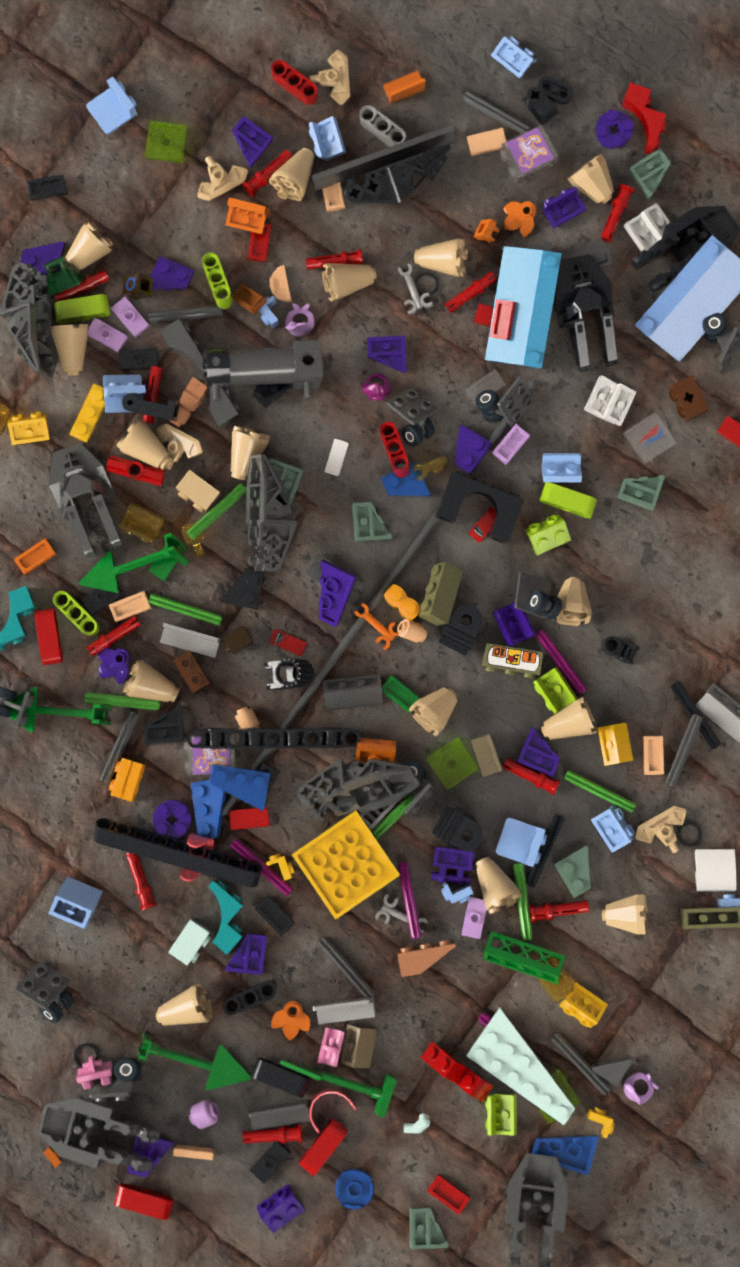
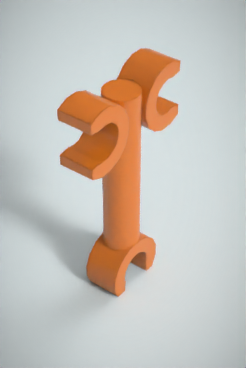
M361 603L360 605L364 608V612L359 614L355 610L354 614L357 617H363L383 635L377 637L375 642L379 643L384 639L386 644L383 646V649H388L394 637L399 636L398 631H392V627L396 623L391 622L388 625V629H386L369 613L368 606Z

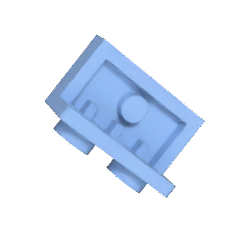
M332 116L317 124L314 122L309 123V134L314 140V151L318 158L329 161L346 153L335 117Z
M445 882L443 883L444 888L441 889L445 900H450L451 903L457 901L463 903L471 899L470 895L473 894L469 885L451 892Z

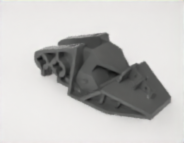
M18 263L12 268L0 315L6 318V326L19 346L17 353L34 372L47 380H52L56 369L58 353L50 327L57 326V322L52 318L50 295L42 293L45 286H47V275H43L41 271L37 272V268L32 267L30 263Z
M81 443L53 452L49 487L60 509L63 520L70 519L85 557L97 556L82 517V510L73 500L85 493H91L92 501L95 503L113 548L117 549L118 546L123 545L108 504L111 501L117 500L104 464Z
M265 454L251 455L246 484L249 546H255V549L259 551L254 557L248 558L249 566L255 567V571L274 572L282 566L297 521H292V509L281 493L284 483L270 465Z
M340 758L304 783L298 789L297 795L301 806H306V809L309 811L310 818L314 817L316 821L319 820L322 823L325 820L328 809L334 811L336 816H342L356 810L364 814L398 802L420 786V781L410 766L369 759L367 763L352 761L345 764L342 758Z
M87 1097L46 1104L38 1134L62 1158L96 1169L105 1161L117 1165H131L135 1171L149 1172L153 1160L118 1145L116 1142H108L109 1130L113 1129L122 1132L124 1135L140 1136L143 1141L154 1143L158 1142L161 1131L114 1109L102 1106Z
M526 1153L509 1181L506 1192L505 1224L511 1225L508 1267H521L520 1257L526 1226L522 1216L541 1219V1226H539L538 1267H550L555 1231L565 1232L568 1187L557 1157Z

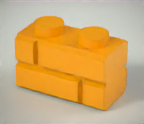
M125 758L117 761L115 767L117 775L115 780H111L109 786L110 795L135 802L146 765Z

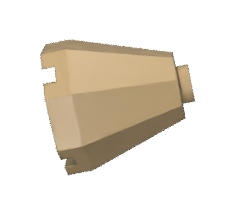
M602 154L586 163L580 170H577L568 178L574 187H577L578 190L596 203L602 201L604 204L612 198L611 194L614 192L606 160Z
M570 577L564 581L557 596L562 600V610L557 617V622L571 626H579L582 621H585L584 624H588L591 619L592 609L585 584L577 577Z
M443 687L417 700L409 708V711L412 712L414 710V719L426 731H435L433 735L437 736L447 724L457 703V695L452 689Z
M634 895L607 904L606 909H602V920L606 921V925L639 935H647L646 895Z

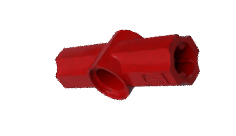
M110 455L106 465L107 472L159 487L162 486L166 474L165 470ZM134 467H140L141 470L138 475L131 474Z

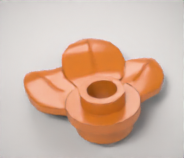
M513 201L508 203L503 208L508 214L505 219L504 229L509 231L519 229L522 236L527 237L535 226L533 218L537 212L536 206L529 201L523 203ZM526 207L530 208L529 214H524Z
M289 1001L285 1004L284 1009L274 1014L271 1027H282L286 1038L292 1040L300 1029L309 1031L310 1019L303 1013V1008L299 1002ZM291 1007L297 1009L295 1014L290 1013L289 1009Z

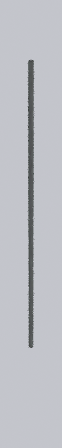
M530 380L527 386L532 391L536 384ZM503 417L487 439L492 445L508 425L505 417ZM435 513L368 604L370 614L438 522L439 518L434 517ZM363 617L357 619L279 728L290 727L366 620ZM275 733L272 739L269 741L270 743L277 742V733ZM264 749L250 769L259 770L273 749ZM230 795L222 807L223 816L228 813L238 799L237 797Z

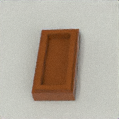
M243 283L232 294L234 302L254 315L267 302L265 297Z

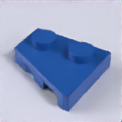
M415 462L409 464L410 473L406 477H397L392 472L381 478L388 496L429 497L431 495Z

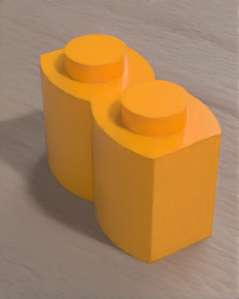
M393 584L385 592V601L391 607L398 609L404 619L414 621L420 614V605L414 599L407 597L401 587Z

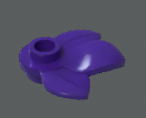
M106 648L100 651L97 656L103 662L99 667V676L102 678L114 676L119 684L123 683L130 673L128 667L131 659L129 652L123 648L116 650ZM118 655L123 657L122 661L118 660Z

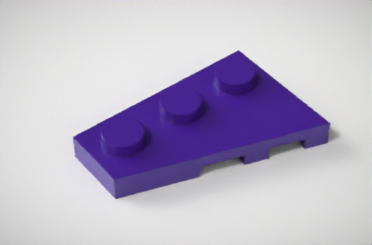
M323 559L321 560L322 577L320 578L319 619L337 627L357 575Z

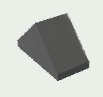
M627 1056L590 1064L595 1073L617 1087L632 1062Z

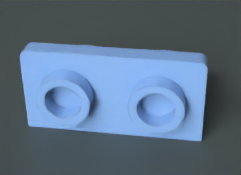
M504 36L491 56L517 77L522 78L530 65L536 61L533 57L534 53L528 48H521L519 46L520 42L513 36L510 38Z
M544 453L542 458L543 482H581V454Z
M616 805L611 806L591 819L612 853L635 838L632 826L626 823L623 812Z

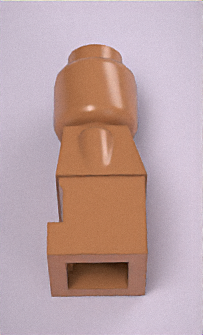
M192 377L179 400L180 407L177 421L170 420V422L177 427L184 425L191 415L190 411H195L202 404V401L210 391L209 387H206L205 384Z

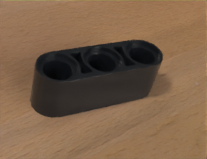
M265 980L229 996L223 1003L225 1013L236 1015L272 999L277 993V984L273 980ZM271 985L274 992L268 995L264 993L263 987ZM251 992L255 995L256 1000L248 1002L245 995ZM228 1001H235L238 1008L230 1010L227 1005Z
M258 1057L251 1077L255 1080L302 1098L311 1079L304 1074Z

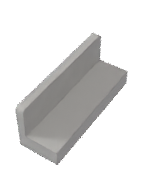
M163 623L164 630L160 643L216 658L221 642L219 638Z
M713 683L705 695L696 703V706L737 742H740V704Z
M374 996L319 1003L312 1007L313 1011H317L318 1024L377 1016Z

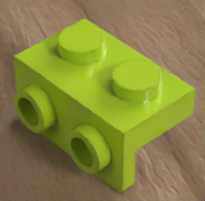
M560 515L549 516L545 521L534 523L525 529V533L529 537L537 556L571 541L566 523Z
M557 667L533 682L536 692L543 696L546 707L553 711L554 714L578 699Z
M493 1093L488 1095L485 1102L488 1117L485 1126L486 1130H488V1136L495 1134L517 1135V1094Z

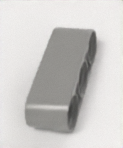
M366 105L361 108L360 124L387 146L391 147L406 141L405 131L374 107ZM369 114L372 118L367 120L364 116ZM386 126L387 129L385 131H381L378 129V127ZM400 137L402 140L395 142L393 138Z

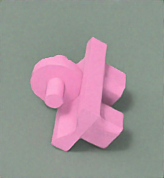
M329 1027L325 1028L317 1063L337 1067L345 1031Z
M92 1055L88 1058L89 1062L82 1064L83 1068L77 1069L78 1075L76 1080L77 1083L82 1084L84 1090L94 1087V1079L100 1078L102 1085L112 1083V1061L105 1063L102 1062V1059L95 1061Z

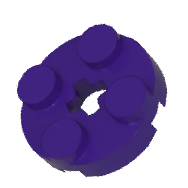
M613 109L609 110L597 121L595 132L598 142L608 149L624 147L630 141L633 134V122L625 113ZM616 126L619 132L612 134L610 127Z
M165 801L157 807L153 814V825L156 832L172 838H180L186 834L192 824L190 810L180 801ZM171 814L178 818L174 825H170V822L167 821Z

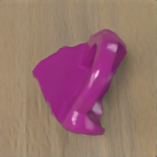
M372 374L365 383L361 384L362 391L370 400L381 401L392 390L387 378L381 374ZM381 378L384 381V386L379 383L370 384V380Z

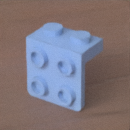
M114 77L107 80L109 89L87 104V109L106 134L112 133L138 115L135 109L136 102L131 95L127 96L125 94V87L120 80L117 82Z
M507 818L496 848V854L533 867L534 863L538 864L541 853L538 851L540 845L544 846L547 834H544L545 830Z

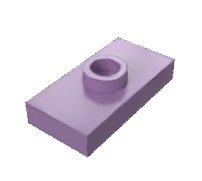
M126 297L111 307V310L135 338L150 327Z
M94 318L88 329L89 337L119 353L128 339L127 335L97 318Z
M515 424L491 454L507 465L531 435Z
M471 897L468 900L461 935L477 939L481 938L486 915L483 899Z

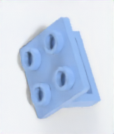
M141 375L103 376L105 412L134 413L123 408L122 400L128 394L135 395L143 400L146 391L145 385H142Z

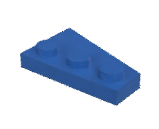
M212 763L209 783L264 811L270 772Z
M209 780L191 783L197 834L211 839L219 838L223 816L222 807L226 797L225 791L210 784Z
M599 1136L538 1137L535 1140L532 1154L557 1157L560 1167L589 1175Z

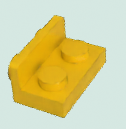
M39 411L31 413L30 416H23V414L13 415L7 423L12 445L50 440L47 413L42 414Z
M575 982L559 1006L566 1014L577 1018L582 1025L592 1028L599 1022L608 1004Z

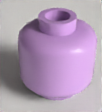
M207 1099L192 1106L189 1119L192 1125H196L199 1129H204L217 1122L220 1111L215 1102Z

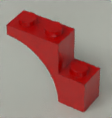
M630 82L621 107L635 114L642 123L646 134L644 153L650 155L654 149L658 150L661 139L658 137L660 132L664 133L668 122L664 120L667 114L649 108L652 97H649L651 89Z
M432 1041L421 1056L441 1076L455 1083L468 1095L481 1102L484 1101L493 1088V1085L485 1078L459 1062Z

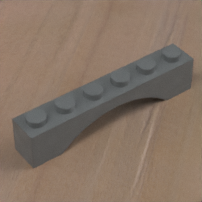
M178 319L161 329L160 333L170 350L190 359L203 373L202 361L204 355H201L198 350L201 347L195 338L191 339L189 336L191 331L187 324H182ZM209 387V411L221 430L240 418L238 414L240 409L235 401L231 403L228 396H230V393L226 387H220V401L213 400L212 387Z

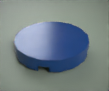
M358 1168L342 1172L337 1178L335 1185L336 1197L346 1208L352 1210L363 1208L371 1201L374 1194V1184L370 1175Z

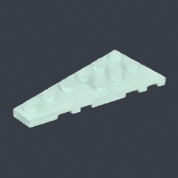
M499 1007L466 1056L564 1125L574 1112V1105L542 1065V1062L516 1030L513 1023L504 1014L501 1007Z

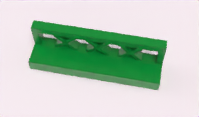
M492 931L484 950V960L557 985L566 959L565 955ZM493 939L500 940L504 944L500 948H495L491 945ZM518 946L523 952L516 955L511 952L510 948ZM532 952L539 953L541 959L531 960L528 954ZM552 958L560 960L558 968L550 966L547 960Z

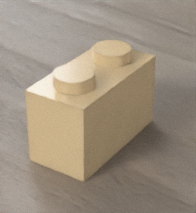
M191 470L186 473L176 486L179 492L177 495L185 501L188 499L194 503L193 507L201 513L203 510L208 513L221 497L218 490Z

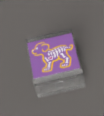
M542 125L501 144L499 152L502 161L506 162L509 167L508 173L512 179L515 178L516 182L521 181L522 177L544 166L549 165L551 167L556 165L559 158Z
M235 735L230 736L229 740L231 743H236ZM191 736L190 742L196 744L200 741L201 737ZM184 741V750L188 752V760H185V772H188V775H210L212 763L236 767V749L193 748L187 741Z

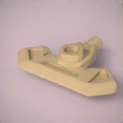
M336 50L327 60L333 68L320 71L319 75H310V81L319 83L321 86L334 87L330 96L338 104L343 105L350 97L348 57L340 50Z
M208 156L205 160L209 166L208 172L211 183L201 182L197 196L207 201L215 199L243 184L248 170L233 165L228 174L218 162L215 163L212 156Z
M169 424L157 427L156 432L161 443L169 442L167 451L170 453L169 456L172 457V460L166 467L167 469L171 470L173 463L178 462L184 451L188 458L202 454L203 450L200 440Z
M672 806L637 827L635 839L651 844L656 835L665 846L670 847L672 853H676L680 849L675 842L677 838L673 825H683L686 809Z

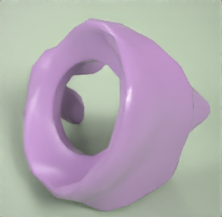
M293 303L294 310L288 313L285 326L294 336H306L314 327V316L308 310L310 305L306 304L303 307H299V305ZM297 314H304L307 316L308 322L296 323L293 321V317Z
M641 1072L628 1076L623 1085L625 1095L639 1105L651 1098L654 1088L659 1089L653 1083L649 1073L644 1074ZM638 1079H643L648 1085L647 1092L644 1095H638L633 1087L634 1082Z

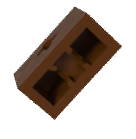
M693 375L672 384L669 388V396L673 402H676L678 415L681 419L684 418L685 422L705 414L709 410ZM684 398H690L691 401H684Z
M190 650L173 660L193 694L211 685Z

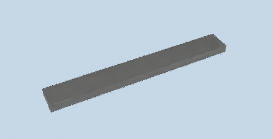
M449 125L312 175L313 188L317 191L454 141L453 126Z

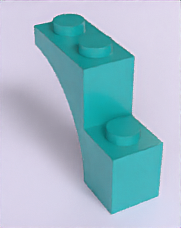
M28 586L8 592L10 614L5 627L0 632V651L5 650L9 644L18 645L23 643L24 638L28 637L20 616L32 615L34 613L33 610L38 609Z
M213 880L208 887L219 901L221 925L212 943L227 955L243 937L242 929L235 923L231 925L229 922L244 904L241 903L243 899L235 892L231 894L226 890L228 886L224 882Z

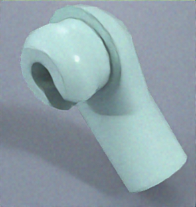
M422 1113L419 1115V1120L416 1123H404V1133H422L430 1125L429 1115Z

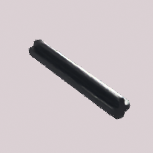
M679 681L672 684V691L690 718L693 714L703 717ZM703 717L699 731L710 748L715 749L721 742Z
M555 814L546 833V842L544 846L541 845L538 851L541 853L538 864L534 863L526 879V885L530 887L536 886L564 822L562 816Z

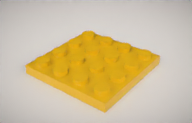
M354 811L292 854L335 920L400 876L357 811Z

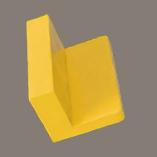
M627 723L598 727L604 766L633 761Z

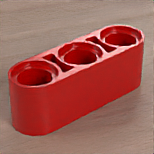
M276 60L272 63V78L277 84L307 105L317 102L318 90L312 81L285 61ZM279 69L284 70L282 74L275 73ZM293 80L299 81L296 85L290 84ZM307 91L314 92L311 96L305 95Z
M384 422L379 430L391 467L397 477H406L410 473V465L398 430L394 423ZM388 431L393 432L391 435H385ZM392 448H399L396 452L391 451ZM399 464L405 465L403 468H397Z
M55 608L35 611L38 643L43 666L62 663L63 654Z
M332 1118L298 1164L315 1176L349 1130Z
M120 1183L114 1205L157 1219L168 1220L174 1199L167 1195Z

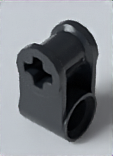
M532 87L528 90L525 105L541 125H545L559 113L558 109L540 88Z
M614 636L607 637L601 642V649L605 654L629 665H633L636 651L640 649L639 646ZM609 640L615 643V649L613 651L607 648V642Z

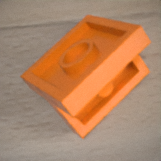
M229 198L227 204L229 210L225 225L263 235L266 218L269 217L270 209L266 206Z
M360 738V742H357L356 761L367 763L369 759L395 763L396 741Z

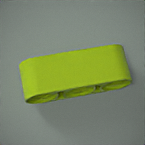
M207 253L202 258V264L215 302L222 309L229 308L233 300L221 263L216 254Z
M105 294L54 303L56 322L58 324L103 318L111 314L108 295Z
M545 482L539 499L544 504L589 519L592 518L598 501L591 496L550 482Z
M65 591L55 593L53 596L55 606L82 633L91 637L99 633V623L70 594ZM67 596V603L60 605V597ZM80 609V617L74 619L72 616L73 611ZM89 622H93L95 626L91 632L86 631V625Z

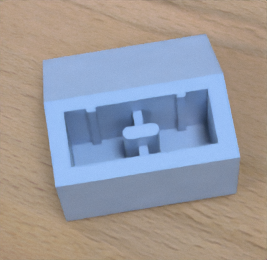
M67 876L48 914L85 929L90 924L103 891Z

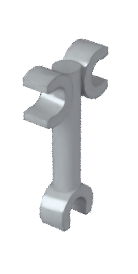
M409 263L407 264L408 272H402L401 267L398 268V271L405 278L413 299L405 301V307L412 305L413 309L409 310L408 314L414 315L417 310L431 308L433 303L424 302L426 298L430 297L429 293H424L420 298L412 277L413 268Z
M386 894L383 898L384 904L381 910L376 913L375 919L378 920L379 916L384 914L386 915L384 923L387 924L390 920V914L408 923L407 914L393 908L397 905L398 899L395 898L394 902L390 904L387 902L389 894ZM418 918L419 923H428L425 918Z

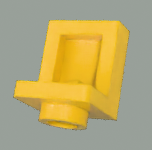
M279 853L269 857L270 861L266 862L267 866L278 862L284 881L293 877L292 873H295L291 862H287L285 855L280 856Z
M595 1107L594 1110L589 1108L586 1116L588 1119L604 1125L601 1135L607 1138L608 1134H612L615 1123H613V1118L606 1115V1111L601 1108Z

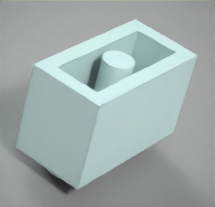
M193 918L190 919L168 953L187 966L190 962L195 963L200 955L198 952L200 947H205L210 941L211 937L209 934L211 931Z

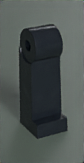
M132 394L126 395L122 400L123 408L127 411L177 421L180 407L179 402L168 400V404L163 405L141 400Z

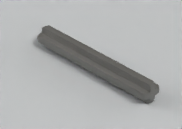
M470 91L465 93L463 97L464 102L522 135L529 132L530 126Z
M218 306L153 311L148 313L150 323L176 321L178 319L222 317L223 309Z
M129 711L102 772L100 781L107 784L111 782L117 761H120L139 717L138 713Z
M693 714L666 778L665 784L668 786H676L703 721V717L697 714Z
M323 937L318 943L319 946L364 997L375 996L372 988L327 937Z
M559 1032L552 1036L551 1040L603 1095H606L611 1090V1087L601 1076L592 1070V1067Z

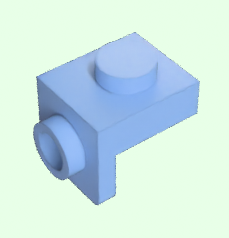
M272 296L265 298L267 302L259 311L262 314L261 319L265 325H270L274 329L279 325V322L270 310L277 303L276 298Z
M723 894V898H718V906L740 907V897H735V894Z

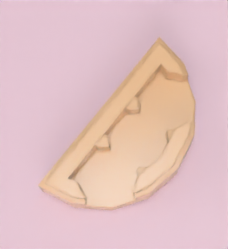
M282 265L277 267L272 273L270 289L278 300L292 302L285 266Z

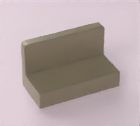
M490 734L470 741L482 777L502 771Z
M347 1024L341 1064L353 1068H370L377 1030Z

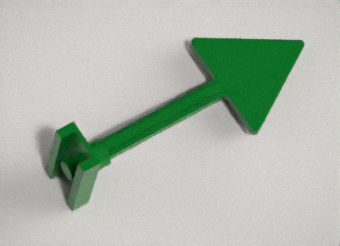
M172 533L164 535L166 547L161 551L115 567L113 553L109 551L79 582V585L119 593L117 576L122 573L174 557L183 566L190 564V560L183 555V551L188 550L187 546Z
M38 687L29 689L33 691L32 695L35 696L32 707L27 708L26 714L29 716L25 726L22 727L31 733L35 730L36 714L86 717L88 720H92L91 723L111 726V722L106 721L107 710H112L113 706L93 704V708L88 710L37 706ZM26 691L17 695L15 701L9 700V702L22 705ZM7 706L12 709L10 718L16 722L20 710Z
M143 1032V1043L141 1048L138 1047L137 1051L138 1059L146 1061L149 1054L154 1056L160 1055L210 1070L205 1086L206 1090L251 1080V1076L222 1044L218 1046L214 1061L210 1062L160 1047L159 1044L152 1042L151 1034Z
M285 1060L280 1062L283 1066L319 1081L323 1079L378 1099L374 1112L377 1116L383 1118L387 1112L397 1082L393 1075L386 1073L382 1088L377 1086L371 1087L328 1072H320L317 1067Z

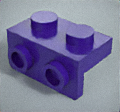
M568 187L558 197L552 196L544 202L542 211L553 229L586 211V207L577 193V187L572 189Z
M515 602L492 612L508 647L535 635L526 612L516 609L514 607Z
M289 1184L279 1189L275 1194L257 1206L261 1220L273 1233L305 1211L304 1205L295 1196Z

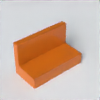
M415 71L384 84V90L392 104L424 91L426 81L424 78L421 79L418 71Z

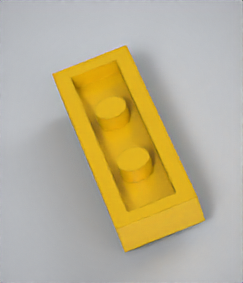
M93 383L69 434L87 444L105 408L103 387Z

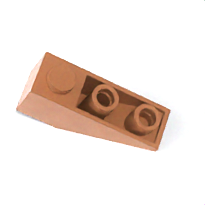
M450 940L439 941V945L431 946V943L421 944L418 949H412V946L400 948L401 952H397L401 977L423 973L455 948V942L451 943Z

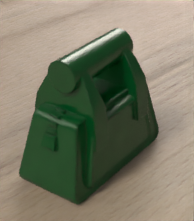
M65 256L44 264V268L47 271L48 291L51 296L76 287L85 279L74 265H70ZM61 266V269H55V267Z

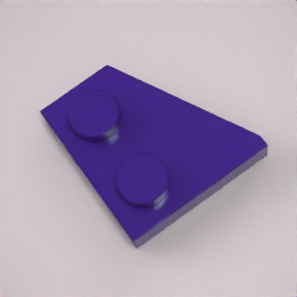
M245 116L232 129V133L249 167L252 168L273 142V137Z
M57 242L23 250L20 263H30L32 267L37 268V272L41 271L43 275H47L44 264L62 257L66 244L64 242Z
M159 256L150 278H153L152 290L188 289L195 272L190 268Z
M405 336L367 337L368 358L402 373H407Z
M460 425L455 466L472 475L492 446V443L465 426Z
M531 728L517 762L553 777L560 758L552 751L545 740L540 737L537 731Z
M248 933L226 966L225 971L263 975L267 935Z
M136 1136L132 1151L152 1159V1170L172 1147L174 1141L159 1138L158 1142L155 1143L146 1142L140 1136ZM128 1165L127 1173L146 1177L151 1170L149 1172L135 1171L131 1165Z

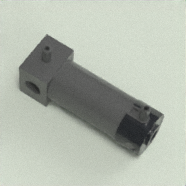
M321 340L294 341L292 347L204 348L202 367L205 386L212 387L214 401L221 400L220 387L265 384H292V390H304L305 398L311 399L312 389H319L323 379Z

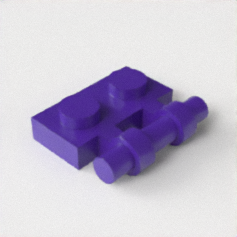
M435 846L433 866L440 867V873L432 872L431 879L439 880L440 883L447 881L455 882L456 885H470L471 877L463 876L464 870L472 871L474 852ZM446 868L458 869L457 875L446 874Z

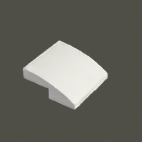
M656 203L642 211L637 217L626 222L623 227L640 251L644 249L647 251L657 241L662 239L665 226L670 221Z
M601 375L593 388L584 410L603 420L621 426L636 395V391L621 383L617 384Z
M735 849L695 850L697 892L736 891Z

